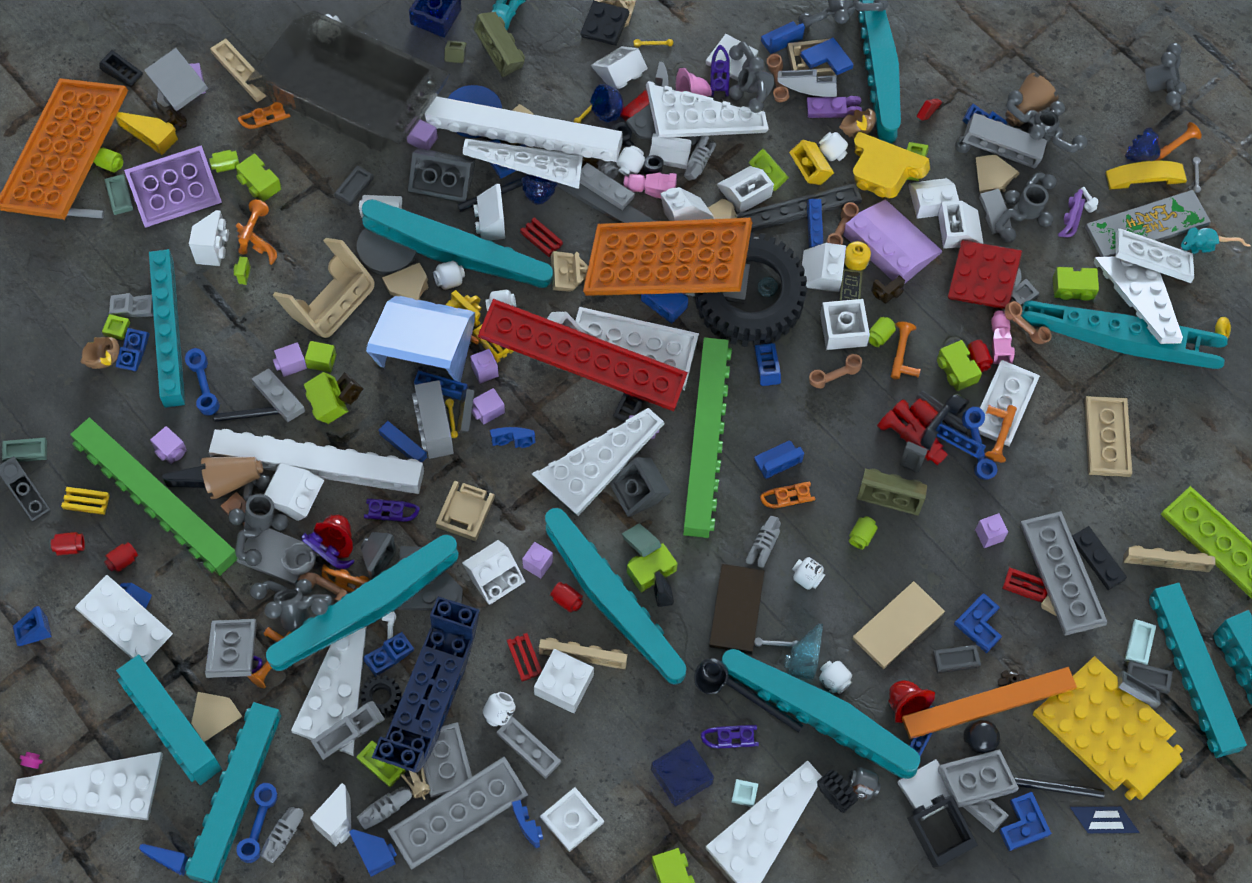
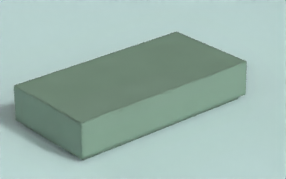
M124 174L104 179L113 214L117 215L134 210Z
M46 438L3 441V463L13 456L18 462L47 460Z
M640 523L622 533L623 539L642 557L661 547L660 541Z

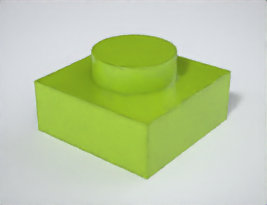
M240 256L238 264L234 266V276L237 277L239 284L247 285L251 268L248 257Z
M109 314L102 333L104 336L123 340L130 321L127 318Z

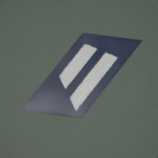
M1121 806L1070 807L1088 834L1139 833Z

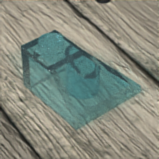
M819 623L792 647L790 655H786L784 668H788L787 674L793 677L814 679L819 661L823 624Z

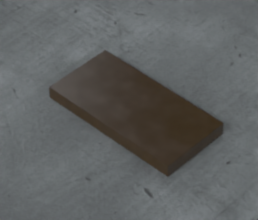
M722 564L709 647L725 650L736 649L743 653H753L765 570Z

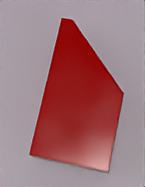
M937 98L926 100L918 112L917 118L922 121L929 119L942 104V101Z

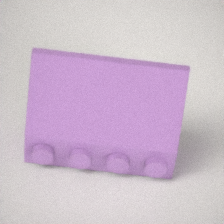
M202 145L124 170L145 228L222 203Z
M886 199L859 212L845 226L843 236L851 243L860 241L867 244L871 251L870 261L892 281L900 275L906 283L942 253V250Z

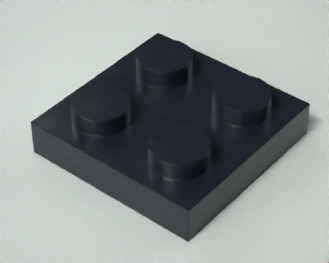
M593 0L580 35L583 38L617 46L630 12L626 8Z

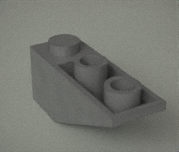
M14 456L0 464L1 478L31 521L51 510Z

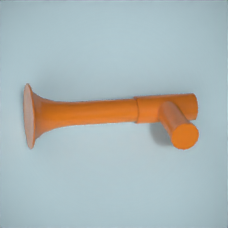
M1188 122L1187 131L1162 149L1150 137H1147L1143 143L1155 153L1151 156V160L1160 161L1191 138L1201 139L1200 129L1194 123Z
M252 200L248 205L252 214L238 240L240 243L238 252L242 255L247 254L248 241L259 216H265L269 212L267 204L261 200Z
M897 322L895 325L900 330V338L891 378L900 379L901 373L918 378L920 374L919 368L916 369L903 365L907 339L910 332L916 330V326L909 322Z
M988 405L986 414L989 413L1003 418L1002 427L994 448L985 453V456L992 461L1000 463L1006 461L1002 450L1017 410L1013 405H1008L1006 411Z
M270 627L264 632V636L276 642L284 638V636L275 632ZM268 661L256 673L247 676L250 681L263 689L266 688L264 680L271 670Z

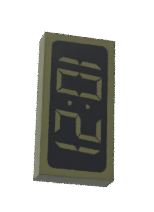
M843 269L839 301L860 299L863 271Z

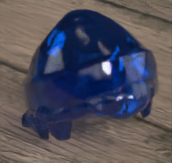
M606 84L598 85L590 100L592 104L591 110L604 122L617 120L624 107V101L618 89Z
M1152 128L1144 129L1143 135L1138 134L1137 139L1132 140L1133 145L1128 147L1125 157L1135 163L1158 159L1161 154L1159 135Z
M528 174L521 179L522 190L528 200L535 205L547 202L555 193L556 186L558 185L557 182L534 175L528 176Z

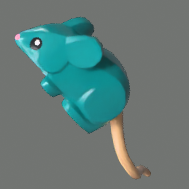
M1196 227L1189 229L1183 239L1181 250L1188 251L1191 249L1193 254L1198 253L1199 250H1202V253L1215 251V245L1219 244V241H1240L1244 246L1251 245L1246 244L1242 238L1218 236L1217 232L1210 228L1198 230Z

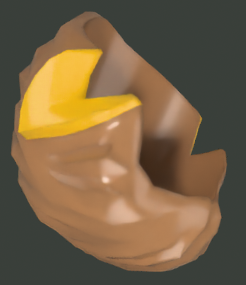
M867 109L866 111L855 110L854 116L848 114L843 119L839 128L843 130L845 135L853 138L856 137L858 132L868 134L875 125L876 113L872 109Z
M95 337L93 343L88 342L84 347L80 362L92 369L111 366L119 355L118 341L113 337Z

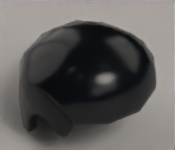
M715 658L703 660L695 670L694 682L696 687L706 694L719 693L728 681V667L722 661Z
M977 720L969 723L965 728L964 741L968 743L972 751L984 754L992 752L997 748L1000 743V733L992 722Z

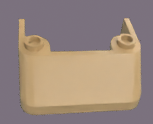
M325 238L323 241L335 255L328 265V270L334 279L309 306L303 300H295L292 295L275 292L273 296L294 320L317 336L328 338L372 292L374 279L343 240Z

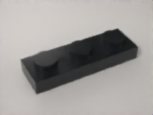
M1090 526L1072 535L1078 551L1107 590L1126 580L1127 576Z

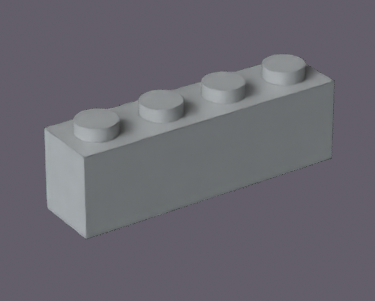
M974 113L967 124L962 142L1035 169L1043 158L1047 140L1042 138L1040 140L1033 139L1029 133L1021 129L1013 128L1002 122L989 119L984 115Z

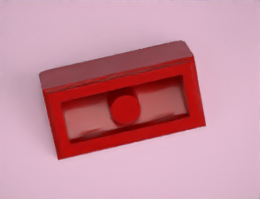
M645 90L618 112V115L627 121L648 106L650 102L647 91Z

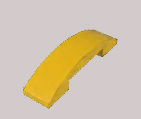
M1171 161L1137 162L1107 170L1105 173L1109 190L1129 188L1130 184L1166 181L1168 185L1187 182L1183 164Z

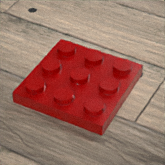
M962 240L948 298L1005 309L1006 305L1011 302L1022 250Z

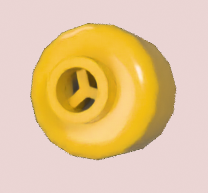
M860 241L850 243L845 250L844 263L846 267L857 271L865 269L871 257L870 248L867 244Z

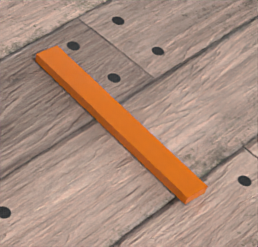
M1069 667L909 714L903 716L902 721L909 739H913L1072 691L1077 686Z

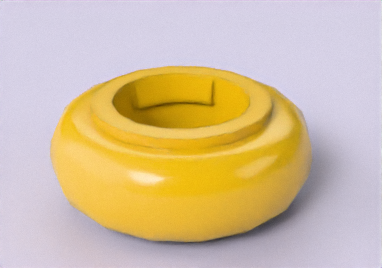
M1220 317L1215 326V333L1228 338L1231 331L1230 321L1227 317Z

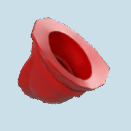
M340 514L327 516L321 523H316L313 531L323 538L321 543L325 547L332 545L340 552L337 558H348L353 550L351 525L348 519Z
M906 680L894 683L890 687L888 701L895 712V722L903 723V716L929 709L935 699V691L923 690L913 682Z

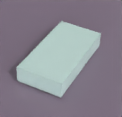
M1137 619L1133 621L1124 661L1148 665L1156 625Z

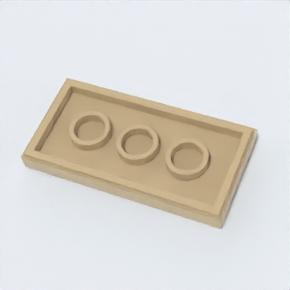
M1086 396L1084 400L1089 475L1131 477L1132 462L1127 398Z
M913 581L859 630L852 639L884 670L937 621L945 611Z

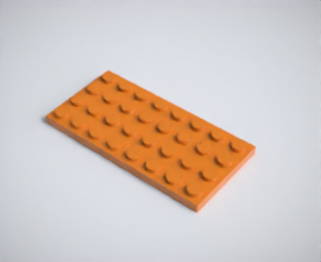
M60 78L0 194V211L65 220L128 93L126 86Z
M751 218L598 224L583 292L586 296L740 292L752 220Z

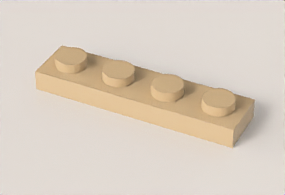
M227 39L210 48L211 53L256 102H259L273 92L272 87Z
M1132 546L1124 553V563L1210 572L1215 566V557L1208 556L1206 553L1187 554L1185 551L1180 550L1169 552L1162 548L1144 549L1142 546Z
M554 638L540 639L539 654L550 656L553 650L556 649L582 662L626 670L628 654H624L621 650L613 649L606 651L598 646L584 647L576 642L561 643Z

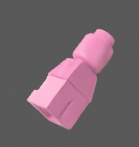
M661 173L647 174L646 178L641 174H630L624 178V187L630 191L643 192L645 190L646 194L657 199L661 198L660 193L670 188H676L677 174L670 173V175Z
M996 311L991 319L992 331L994 332L991 349L993 364H1000L1001 360L1013 364L1015 351L1014 347H1011L1010 320L1006 318L1005 311Z

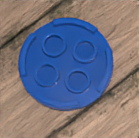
M464 86L455 90L447 98L502 109L498 96L483 86ZM457 132L458 135L463 136V137H467V138H479V137H483V136H472V135H469V134H467V133Z

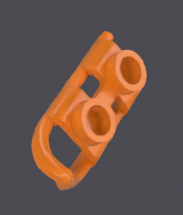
M283 101L275 102L265 108H257L248 114L239 116L238 121L245 128L255 129L291 116L290 113H285L283 106L286 104ZM274 115V118L267 120L266 116ZM253 116L256 124L250 125L243 120Z
M237 223L236 227L238 228L237 232L239 233L237 237L240 238V235L245 226H242L240 223ZM252 232L249 238L254 244L252 248L260 254H263L264 251L267 252L269 264L272 265L277 259L276 250Z
M810 481L774 488L760 495L763 505L773 509L815 501V497H811L809 492ZM775 494L777 504L768 503L764 497ZM797 496L798 500L790 501L789 497Z
M326 564L322 567L323 578L350 593L358 589L365 582L370 581L366 576H350V573L345 569H336L335 571L328 568ZM327 573L336 577L335 582L330 580ZM348 583L356 585L355 589L348 587Z

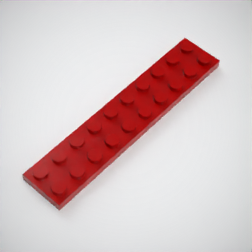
M496 299L492 300L478 334V338L671 411L675 410L688 372Z

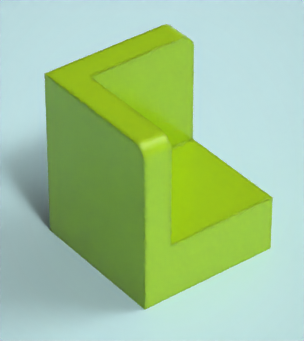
M310 341L305 356L307 368L331 373L337 355L335 346Z

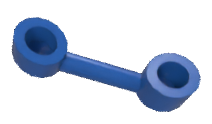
M194 348L186 353L185 362L190 370L196 372L202 395L196 401V405L203 415H213L218 411L220 403L209 390L204 371L208 365V359L202 350Z
M971 407L963 413L962 423L970 430L972 439L982 443L978 427L984 423L985 413L979 407ZM983 451L981 457L977 458L978 462L975 464L974 472L980 479L988 480L997 474V465L994 461L986 459Z
M269 783L260 784L256 788L254 798L259 808L249 838L243 839L237 845V855L245 863H252L259 859L261 848L258 839L267 809L273 807L278 799L276 788Z

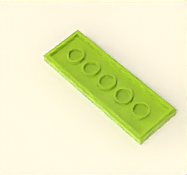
M1190 486L1160 515L1200 552L1206 553L1208 556H1214L1215 565L1252 599V542Z

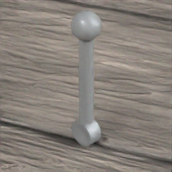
M1195 157L1192 160V164L1195 165V186L1193 191L1196 193L1201 191L1199 186V164L1201 159L1199 157Z
M759 637L754 640L756 647H761L762 645L791 646L794 649L800 647V643L797 640L793 642L766 641Z

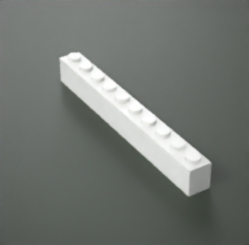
M432 95L425 113L426 123L435 126L436 129L441 128L452 132L467 133L472 136H483L492 140L498 139L509 143L525 144L529 147L535 146L545 148L546 150L561 151L566 154H577L586 158L593 157L604 161L617 162L622 146V131Z
M215 429L209 449L210 457H256L257 461L261 460L263 469L276 471L279 464L282 463L305 469L322 479L415 494L420 492L424 474L423 463L416 459L403 460L392 455L384 457L373 452L365 454L353 449L340 450L330 445L322 447L316 446L311 442L303 444L291 439L278 440L267 435L259 437L248 432H243L242 434L234 433L229 429Z

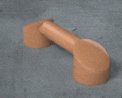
M771 54L767 58V65L769 71L774 75L776 85L773 91L774 99L776 102H785L790 97L789 91L777 79L778 71L783 69L782 58L778 54Z
M848 202L844 205L841 211L842 219L835 233L828 236L826 243L843 244L842 235L846 223L859 212V208L855 203Z
M1012 301L1006 305V318L1013 320L1030 334L1033 342L1044 344L1051 340V331L1047 327L1043 326L1035 329L1020 316L1022 314V307L1018 302Z
M851 354L847 356L845 366L827 374L821 370H814L809 375V382L816 388H824L825 383L845 374H856L862 367V358L857 354Z
M305 573L300 575L297 580L307 579L311 582L312 588L317 584L336 594L335 603L348 594L344 588L315 573Z

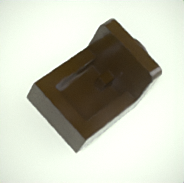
M899 275L886 287L879 280H875L871 291L875 298L886 304L892 298H898L903 293L905 280Z
M345 372L337 381L341 392L338 398L350 405L358 399L364 389Z

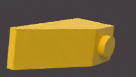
M118 112L115 117L120 127L161 155L178 140L175 127L171 123H165L159 118Z

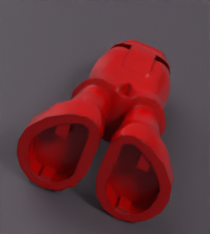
M905 399L897 403L877 425L883 431L892 428L907 443L909 441L918 446H921L920 439L923 431L926 429L920 420L916 419L911 413L909 404ZM899 418H902L908 425L905 426ZM935 438L930 451H927L925 458H927V461L931 460L938 466L948 454L942 449L943 445L937 438Z

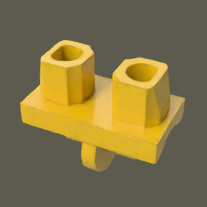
M456 290L452 292L451 300L446 305L475 312L474 326L480 325L479 317L481 313L479 311L482 309L479 306L480 298L476 295L473 297L468 295L463 297Z

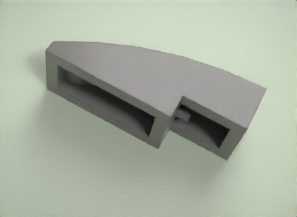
M817 69L778 71V82L790 89L813 96L837 97V75L817 76Z
M371 701L311 740V742L324 760L385 719L375 703Z

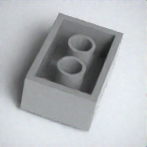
M440 381L414 385L416 393H412L423 450L428 452L429 459L454 454Z

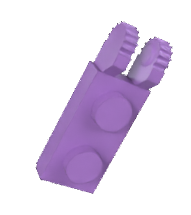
M849 96L847 98L807 97V115L809 118H845L848 114L854 116L855 110L862 111V108L857 106L861 103V98L858 96Z

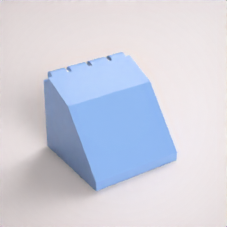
M394 296L387 301L368 342L366 352L383 368L388 356L445 368L454 381L461 382L475 323V312L403 296Z

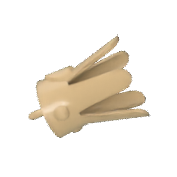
M423 767L418 772V775L412 771H409L411 777L401 774L402 778L411 788L414 798L423 797V800H425V795L430 792V789L425 780Z

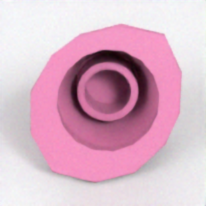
M679 68L676 76V91H688L707 97L711 96L712 90L706 80L696 77L685 68Z

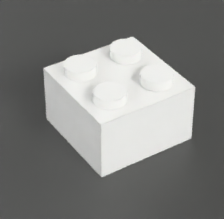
M864 300L823 302L820 316L826 350L867 346L870 333Z
M554 649L534 686V694L575 713L594 676V667Z

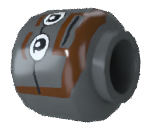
M857 767L855 770L852 769L846 778V781L849 783L848 785L854 789L853 791L860 799L869 800L873 795L877 796L880 791L881 784L878 783V775L863 767Z

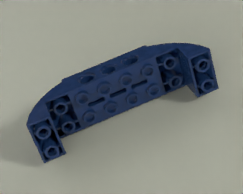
M439 596L437 597L430 614L431 628L385 738L380 737L372 755L373 759L415 773L424 766L439 738L441 728L444 725L466 670L478 625L479 609Z

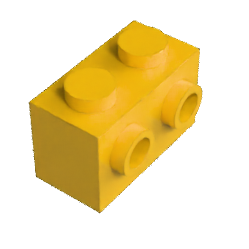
M802 140L789 152L807 183L821 186L834 174L815 142Z

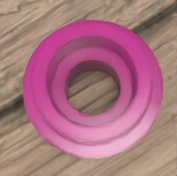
M26 752L25 756L20 755V759H22L20 765L38 769L43 760L39 759V754Z

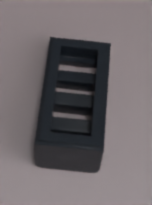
M113 50L99 63V69L129 87H132L143 75L142 71ZM125 69H127L128 72L125 75H123L122 73L125 71ZM131 73H134L135 75L133 76V78L129 80V75Z
M624 393L613 417L626 422L629 417L621 414V410L634 416L639 413L645 400L631 396L638 400L635 403L628 399L631 395ZM627 403L635 407V409L631 410L625 407L624 404Z
M204 465L162 475L167 487L206 488L202 475V470L206 469Z
M660 571L656 572L653 589L657 606L673 605L674 598L669 582Z

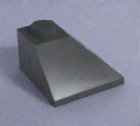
M372 532L369 538L366 537L362 542L361 551L369 579L372 580L386 570L395 555L396 547L392 534Z

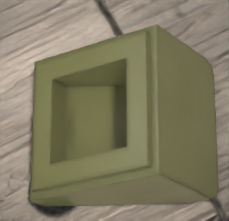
M448 41L445 47V61L463 63L467 43Z

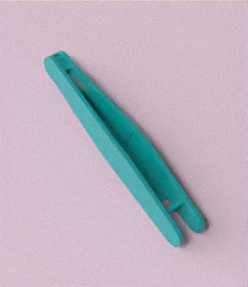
M874 0L859 1L862 3H873ZM886 10L859 11L858 19L859 23H862L861 38L864 39L863 53L866 54L865 68L869 73L868 86L871 87L870 102L873 103L874 112L876 113L878 139L892 144L897 139V129L901 124L899 61Z
M370 199L362 205V214L364 215L362 223L366 229L413 249L430 259L443 263L455 261L458 266L531 284L539 288L548 287L552 282L553 269L549 264L518 253L510 247L500 246L493 241L482 239L465 231L377 200Z
M1026 301L1022 305V314L1020 316L1030 325L1037 327L1045 326L1050 331L1116 352L1212 369H1220L1225 363L1224 358L1199 352L1200 345L1217 348L1225 347L1228 343V338L1221 334L1179 326L1183 337L1181 343L1160 344L1147 328L1148 324L1144 319H1139V317L1037 301ZM1186 343L1194 344V349H1186Z
M559 508L550 509L545 515L546 533L587 597L660 672L668 683H681L686 675V665L663 636L662 628L657 623L654 624L651 621L649 612L644 607H640L633 592L626 589L620 576L614 574L607 560L601 558L597 553L595 545L592 542H588L567 514Z
M450 535L438 537L407 558H403L396 565L384 570L377 577L365 582L352 593L346 594L334 605H329L325 614L305 620L301 627L268 648L266 658L270 667L276 671H282L307 656L395 611L457 562L458 551L455 538Z
M730 649L724 653L722 662L728 667V675L756 691L759 697L766 701L774 702L782 711L792 713L799 721L808 723L821 734L830 736L840 745L847 746L859 756L871 760L900 778L910 779L916 775L920 764L918 752L848 702L760 662L739 650Z

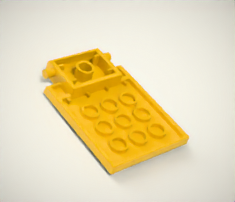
M1094 656L1073 675L1077 686L1075 690L1049 697L1033 712V716L1113 791L1123 784L1129 789L1124 794L1128 800L1131 801L1135 796L1142 800L1182 762L1180 753L1183 752V749L1179 745L1172 747L1167 742L1177 731L1148 704L1118 688L1117 676Z

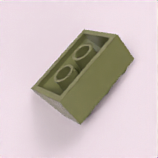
M496 12L479 14L473 29L502 78L522 68L525 56L514 44L515 40L512 34L508 33L505 29L503 19L498 17Z
M865 468L857 499L919 516L926 498L927 485L922 484L918 480H907L896 474L888 475L881 473L877 469Z

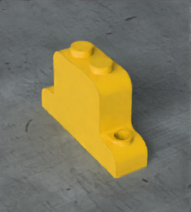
M858 132L854 138L855 153L860 158L853 168L855 183L861 190L871 191L879 197L894 198L898 195L908 177L922 179L930 170L929 158L862 132Z

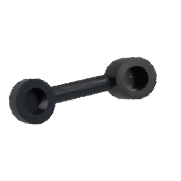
M617 123L613 130L622 131V145L637 147L631 141L632 130L626 123ZM643 155L645 157L643 172L646 175L662 172L664 161L661 157L657 155L646 157Z
M960 394L952 395L923 431L920 439L921 446L930 451L938 434L936 429L950 412L954 416L959 415L970 401Z

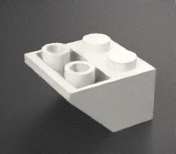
M749 166L721 181L717 186L727 200L733 203L735 210L739 214L772 197L774 184L762 169Z
M963 201L942 202L938 217L943 248H960L962 240L983 244L978 210Z
M219 210L214 211L192 226L189 246L196 264L220 266L221 259L225 258L226 249L224 244L229 239V230L226 229V220L223 219Z
M499 540L462 562L470 579L489 605L525 582L508 547Z

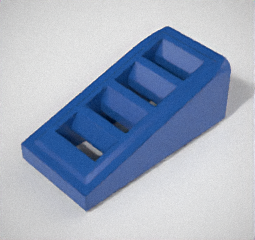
M775 343L755 345L760 385L780 384L781 372ZM770 352H772V354L761 355V353H770Z
M140 844L139 849L144 855L184 876L185 866L188 861L185 853Z

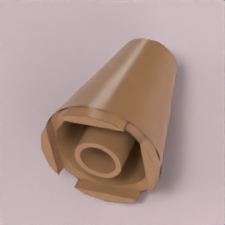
M1030 73L1019 89L1023 95V101L1016 107L1024 114L1030 110L1037 112L1045 110L1059 98L1058 95L1055 97L1054 92L1056 90L1052 84L1041 75L1037 78L1033 76L1035 73ZM1007 110L1005 113L1006 121L1011 126L1019 127L1024 124V122L1018 120Z
M206 457L201 460V464L205 463L206 469L202 470L205 487L208 493L212 492L213 495L210 497L212 500L260 478V473L264 472L261 460L257 461L256 457Z

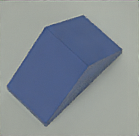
M39 606L34 607L13 625L17 646L52 637L48 618Z

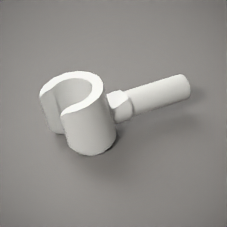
M1082 187L1080 190H1083V195L1087 200L1084 203V207L1091 213L1097 209L1098 199L1092 198L1086 188Z
M394 611L382 618V621L388 622L387 640L393 637V626L396 620Z

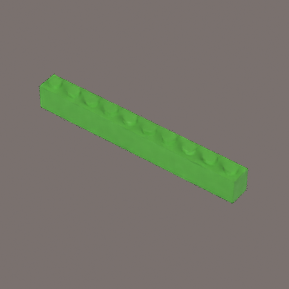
M704 337L683 532L685 536L709 538V532L714 531L715 518H711V513L716 511L717 499L713 498V493L718 492L719 479H715V473H720L721 460H717V453H722L723 441H719V434L724 433L725 422H721V415L725 416L726 403L722 402L723 397H727L728 385L724 384L725 378L729 379L730 366H726V361L731 360L732 348H728V340Z
M90 417L70 434L74 440L72 445L80 453L84 451L88 454L86 456L87 459L94 466L100 465L102 473L107 478L113 477L116 480L115 484L121 491L125 492L127 490L131 494L129 497L135 504L139 505L141 503L145 507L144 511L152 519L156 517L160 521L159 525L166 532L170 530L174 533V539L181 546L187 545L190 548L188 550L195 559L200 557L204 561L203 565L209 572L213 573L215 571L221 576L236 561L235 549Z

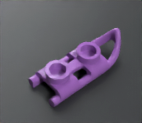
M1079 189L1074 194V197L1069 198L1070 212L1065 213L1064 224L1067 226L1058 233L1059 237L1068 238L1076 233L1086 201L1081 199L1083 190Z

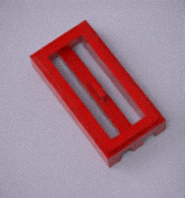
M533 218L531 223L528 222L525 228L520 229V233L550 257L553 251H557L563 245V241L536 218ZM529 231H532L537 237H539L541 241L545 242L552 249L549 250L544 244H542L538 239H536L532 234H530Z
M1009 567L1002 589L1042 603L1047 596L1042 579ZM1011 575H1012V576H1015V577H1018V578H1021V579H1023V580H1026V581H1029V582L1038 584V585H1040V586H1043L1044 589L1039 588V587H1037V586H1034V585H1032V584H1030V583H1027V582H1025V581L1022 582V581H1020V580L1011 578Z
M528 633L520 637L516 636L512 640L508 639L507 644L521 681L539 676L542 670ZM523 641H525L527 645L528 651L530 653V656L536 669L535 672H533L531 669L530 663L528 661L527 655L522 645ZM515 644L518 645L528 672L526 675H524L513 645Z

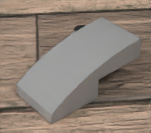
M659 62L655 85L661 87L668 86V74L663 62Z
M995 189L981 193L979 197L985 209V219L992 234L998 233L995 225L1007 210L1000 190ZM1010 218L1004 225V228H1012Z
M1025 279L1014 288L1011 302L1016 301L1022 307L1024 302L1036 299L1039 296V292Z
M130 293L112 295L110 298L109 314L119 317L154 316L152 294L133 297Z

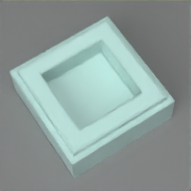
M736 779L731 803L753 807L758 784Z

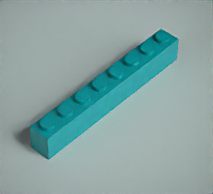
M169 249L149 252L159 394L164 408L185 405L174 260Z
M1180 583L1154 589L1149 596L1150 606L1156 611L1158 625L1166 636V645L1168 649L1172 650L1174 655L1175 667L1180 670L1183 677L1182 684L1185 690H1188L1191 697V706L1194 711H1197L1200 728L1203 732L1205 731L1208 738L1209 750L1214 753L1215 758L1240 752L1247 746Z
M253 702L251 708L247 709L244 716V721H246L244 727L239 729L236 736L237 745L235 750H231L228 756V768L220 776L219 784L221 786L218 793L215 792L212 797L210 814L205 815L202 823L204 829L201 836L198 835L195 840V852L193 857H190L186 863L185 871H187L186 875L190 879L202 883H218L282 717L279 709Z

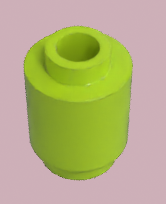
M104 147L99 149L93 161L96 166L114 173L123 166L122 155Z
M226 150L213 153V158H209L212 170L216 169L217 173L233 170L239 164L236 151Z
M880 317L869 330L868 342L874 347L884 345L896 331L893 320L888 317Z
M867 516L864 518L860 517L849 535V543L863 550L865 546L869 545L878 529L875 525L876 522Z

